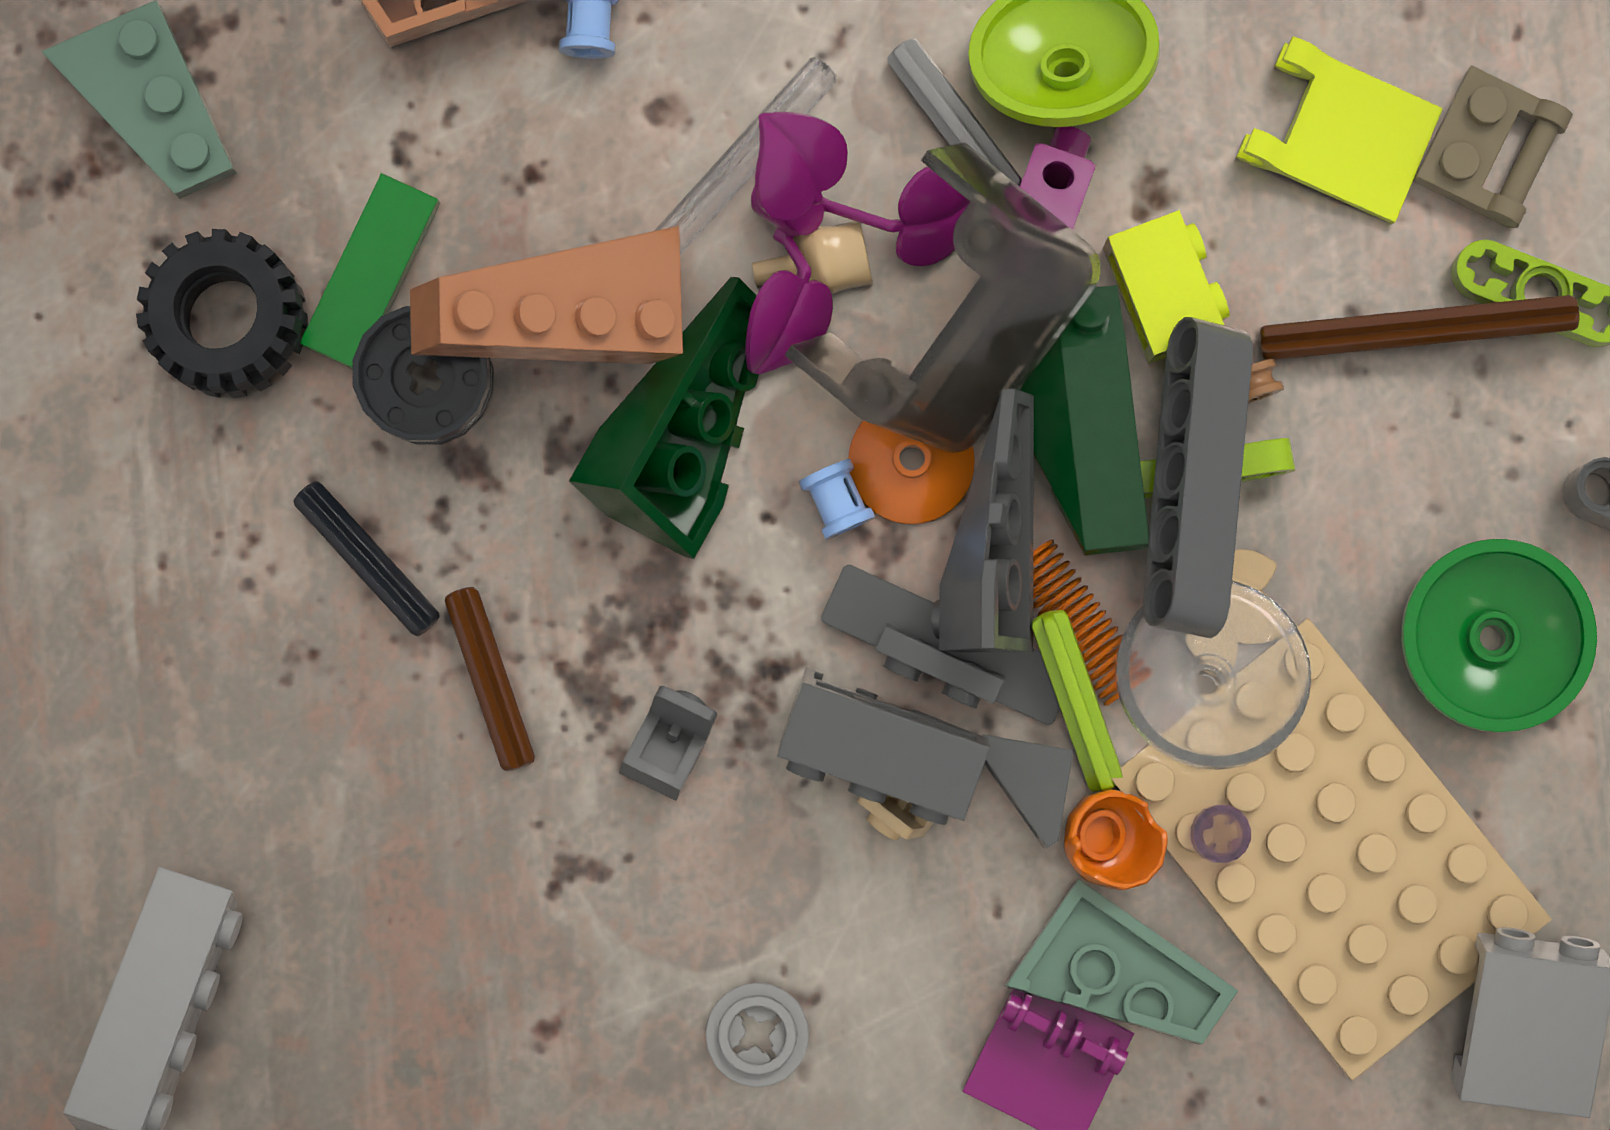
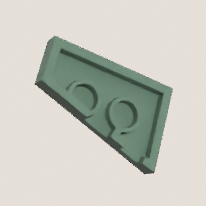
M157 0L41 51L179 199L237 173L162 7Z

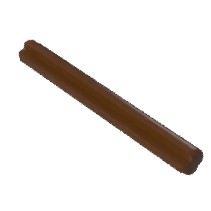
M1571 295L1265 325L1260 329L1259 335L1263 358L1266 360H1278L1572 331L1578 328L1580 315L1577 299Z

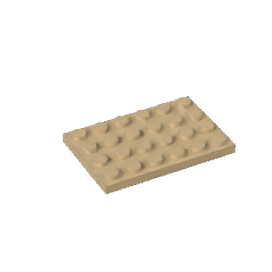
M1309 618L1302 621L1121 766L1123 778H1111L1118 791L1132 794L1148 804L1149 812L1155 822L1167 832V853L1346 1077L1352 1081L1476 982L1479 965V953L1475 947L1477 933L1495 934L1497 928L1510 927L1535 934L1552 920Z

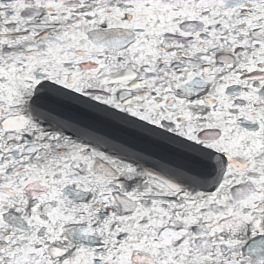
M314 481L308 484L297 494L293 500L294 506L411 634L420 636L437 622L440 617L438 610L320 482Z

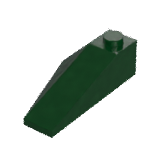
M1117 285L1052 292L989 328L996 390L999 396L1002 389H1017L1034 395V455L1050 483L1051 493L1084 555L1148 549V523L1127 345Z

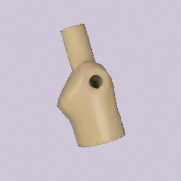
M851 221L833 226H819L816 231L809 235L794 236L793 240L811 267L810 280L822 282L828 286L831 294L850 288L873 285L860 222ZM788 253L787 256L752 263L757 287H762L771 275L778 271L786 270L795 275L797 273L796 266Z

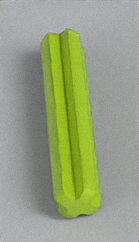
M1064 610L1045 612L1032 620L1031 628L1086 785L1091 791L1112 789L1116 785L1111 778H1123L1121 766L1069 616Z

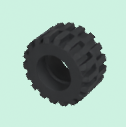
M212 229V236L203 237L198 231L185 235L188 244L178 248L172 242L164 248L162 252L168 258L160 267L151 262L145 272L151 279L148 288L139 286L137 301L143 305V313H137L136 317L138 328L146 335V339L142 341L148 352L159 361L158 364L164 370L192 390L198 389L208 396L220 398L221 393H228L233 398L247 396V389L256 387L261 392L272 385L269 380L271 376L277 372L284 376L289 371L292 365L287 360L292 352L300 354L302 350L300 332L301 328H307L308 314L302 307V303L306 301L302 288L296 283L293 273L275 252L265 244L263 246L250 235L239 232L238 236H232L226 229ZM224 281L245 283L253 290L257 300V313L249 332L238 342L224 348H205L198 344L191 334L190 314L200 294L210 286Z

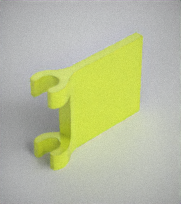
M1291 37L1289 44H1283L1274 67L1289 75L1307 79L1309 82L1284 142L1265 131L1254 128L1250 135H1245L1236 158L1254 167L1286 176L1388 223H1395L1443 108L1328 56L1315 45L1303 39Z

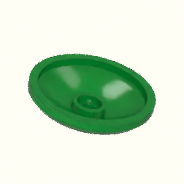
M1488 539L1472 542L1452 550L1434 562L1423 573L1410 593L1405 606L1401 628V642L1405 663L1413 682L1424 698L1436 710L1454 722L1468 728L1486 732H1513L1531 728L1548 721L1564 710L1576 698L1585 685L1593 667L1597 648V626L1593 607L1587 592L1578 578L1563 562L1547 551L1529 543L1510 539ZM1485 627L1494 628L1500 635V644L1496 650H1488L1481 644L1480 634Z

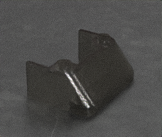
M966 142L930 149L925 153L921 161L970 201L957 220L953 241L960 259L981 277L913 372L909 375L895 362L886 358L874 357L864 360L832 332L793 344L785 354L787 358L860 419L951 453L969 449L984 439L989 432L1002 389H1021L1094 290L1099 281L1101 270L1098 255L1087 241Z

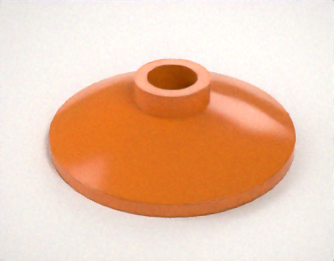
M915 398L895 400L871 412L857 428L850 444L848 457L854 465V469L850 474L863 503L868 508H871L874 513L886 520L909 525L934 521L955 508L963 499L971 484L975 465L973 445L967 430L960 420L949 410L937 403ZM910 447L919 449L924 455L923 465L916 470L904 468L899 458L903 450Z

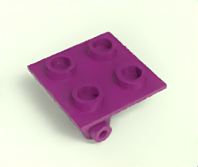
M1012 989L962 1092L1037 1130H1088L1114 1075L1118 1076L1125 1064L1129 1053L1126 1050L1135 1033L1097 1014Z

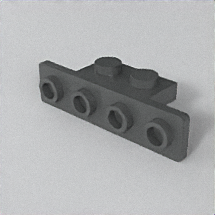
M848 564L843 567L821 615V620L827 625L876 646V651L887 655L883 667L918 682L922 672L946 682L941 692L942 694L975 709L981 699L992 704L996 701L1044 724L1051 725L1054 723L1060 708L1039 650L1033 648V652L971 653L939 651V639L935 638L931 624L934 602L853 565Z

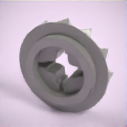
M749 983L727 992L712 1009L706 1027L707 1048L716 1067L729 1079L752 1087L776 1084L791 1075L802 1062L809 1041L808 1022L800 1004L780 987L766 983ZM744 1010L748 1017H753L758 1023L765 1022L767 1019L771 1021L779 1015L782 1020L774 1026L775 1029L769 1035L770 1042L773 1045L771 1049L776 1054V1057L772 1059L767 1051L763 1052L757 1045L751 1046L749 1049L744 1047L738 1053L734 1051L733 1048L741 1043L740 1039L746 1034L745 1026L742 1024L744 1020L739 1014L740 1011Z

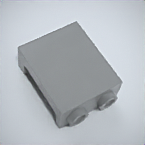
M1510 927L1497 928L1495 934L1477 933L1475 947L1479 953V965L1463 1055L1455 1054L1451 1080L1460 1101L1590 1118L1610 1012V957L1608 953L1600 949L1601 945L1596 941L1577 936H1564L1561 938L1560 943L1535 940L1534 934Z

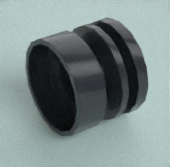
M410 306L402 307L381 316L362 335L352 360L353 389L363 412L383 431L415 445H442L466 435L484 417L494 393V366L490 358L411 355ZM434 362L439 364L436 375L443 381L441 387L437 391L425 388L420 395L416 394L414 391L418 386V381L411 376L413 370L417 366L428 369Z

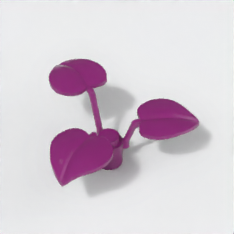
M798 112L759 114L760 145L755 170V186L751 194V207L758 216L777 227L773 239L784 246L796 266L797 273L795 275L786 270L778 271L771 275L759 290L751 309L747 328L745 354L748 370L751 373L763 374L803 358L821 342L830 325L833 313L831 291L822 282L810 280L811 267L793 240L794 236L809 235L816 231L821 225L824 211L887 232H899L896 241L897 257L901 261L913 266L932 265L950 255L959 246L971 227L978 203V187L962 170L950 164H934L925 167L911 178L901 193L898 202L900 219H886L828 200L822 195L823 191L830 189L838 183L847 166V143L842 133L836 127L815 116Z

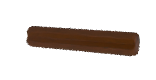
M466 587L451 592L445 596V604L499 764L504 771H514L528 766L534 762L535 756L479 591L474 587Z

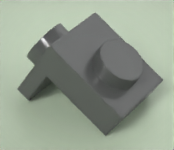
M660 686L654 696L650 710L621 764L619 774L677 801L709 738L717 712L707 707L699 697L690 692L674 691L668 687Z

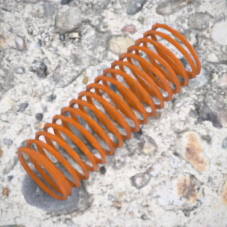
M1054 539L1048 540L1033 551V568L1058 548L1057 544L1052 545ZM1060 552L1033 570V587L1036 586L1033 589V599L1041 595L1033 603V609L1050 601L1038 612V616L1055 609L1064 610L1068 614L1074 633L1077 632L1075 634L1077 642L1083 640L1078 644L1080 651L1083 652L1088 649L1082 654L1084 662L1097 655L1086 665L1087 671L1089 672L1102 664L1089 676L1091 682L1110 671L1093 686L1094 691L1119 677L1098 695V699H1103L1124 686L1104 702L1103 706H1108L1151 675V671H1148L1149 668L1145 667L1129 676L1143 662V660L1138 659L1124 667L1136 656L1137 651H1131L1116 660L1129 649L1131 643H1125L1110 652L1124 639L1125 635H1118L1102 645L1118 631V627L1114 626L1097 636L1111 624L1112 618H1108L1088 630L1106 614V610H1101L1083 621L1100 606V602H1095L1074 615L1094 598V594L1091 593L1069 606L1088 589L1087 585L1080 587L1060 600L1082 581V577H1077L1055 591L1076 573V569L1069 570L1046 585L1070 564V561H1065L1041 576L1064 556V553Z

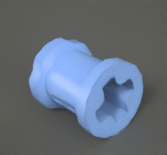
M565 0L568 2L566 37L559 40V52L564 55L586 59H604L614 56L615 43L610 41L611 8L618 3V0Z
M851 459L832 464L799 481L802 491H810L825 526L821 531L825 540L843 534L875 518L872 509L865 508L850 474L854 469Z

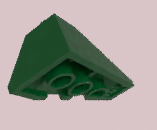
M730 277L682 332L683 354L656 362L599 427L569 479V482L609 518L691 559L696 557L724 506L729 485L722 483L721 480L730 447H740L744 432L743 427L736 425L745 391H749L756 386L759 374L751 373L748 370L745 354L749 317L757 295L739 277Z

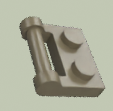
M1471 65L1465 73L1413 182L1501 225L1518 228L1527 210L1522 204L1556 135L1565 133L1573 114L1559 103L1540 99ZM1518 116L1533 123V126L1500 194L1492 193L1482 188Z

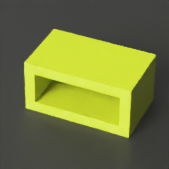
M1180 210L1108 236L1103 250L1148 364L1166 358L1168 341L1173 328L1184 317H1194L1224 325L1223 319L1230 317L1228 304L1218 282L1208 284L1200 264L1201 260L1207 258L1200 232L1194 223L1185 225Z

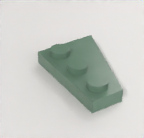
M1079 879L1074 882L1004 985V987L1198 1045L1205 1042L1238 992L1236 988Z

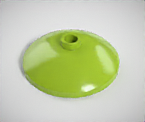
M996 0L978 20L969 43V63L972 78L977 89L989 104L1003 114L1018 121L1048 127H1068L1086 124L1121 110L1136 99L1147 87L1156 71L1160 56L1158 27L1154 16L1142 0Z

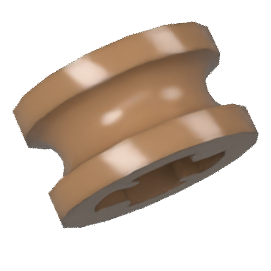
M1274 359L1252 364L1248 404L1284 390L1282 381H1276L1272 376V371L1276 368Z

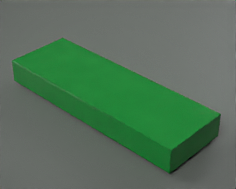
M383 173L380 174L300 342L303 347L353 369L352 360L362 335L381 316L388 314L440 205V201L437 198Z

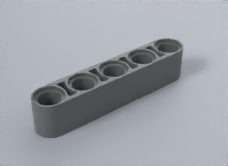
M1184 317L1176 324L1167 346L1143 592V615L1149 626L1213 638L1223 629L1230 608L1253 343L1250 335L1244 330L1194 317Z

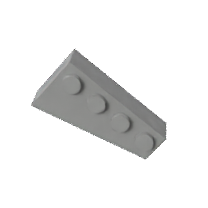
M158 867L63 1111V1114L76 1130L164 1129L172 1109L173 1095L180 1074L186 1070L194 1052L197 1035L194 1033L202 1010L207 1011L218 988L220 974L215 971L223 948L231 950L241 927L243 913L236 911L238 904L232 890Z

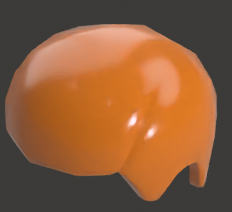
M1108 789L1083 797L1068 815L1065 823L1064 851L1072 867L1084 880L1113 890H1127L1147 884L1163 866L1168 844L1167 832L1155 822L1149 812L1148 804L1132 794H1125L1122 791Z

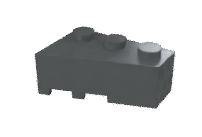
M808 667L805 668L777 757L789 760L786 767L788 771L819 782H823L825 774L841 778L850 782L849 792L877 803H885L887 795L912 803L910 813L933 823L946 825L949 816L964 821L990 749L988 738L915 709L910 712L878 701L877 694L857 688L856 692L824 682L822 681L823 673Z

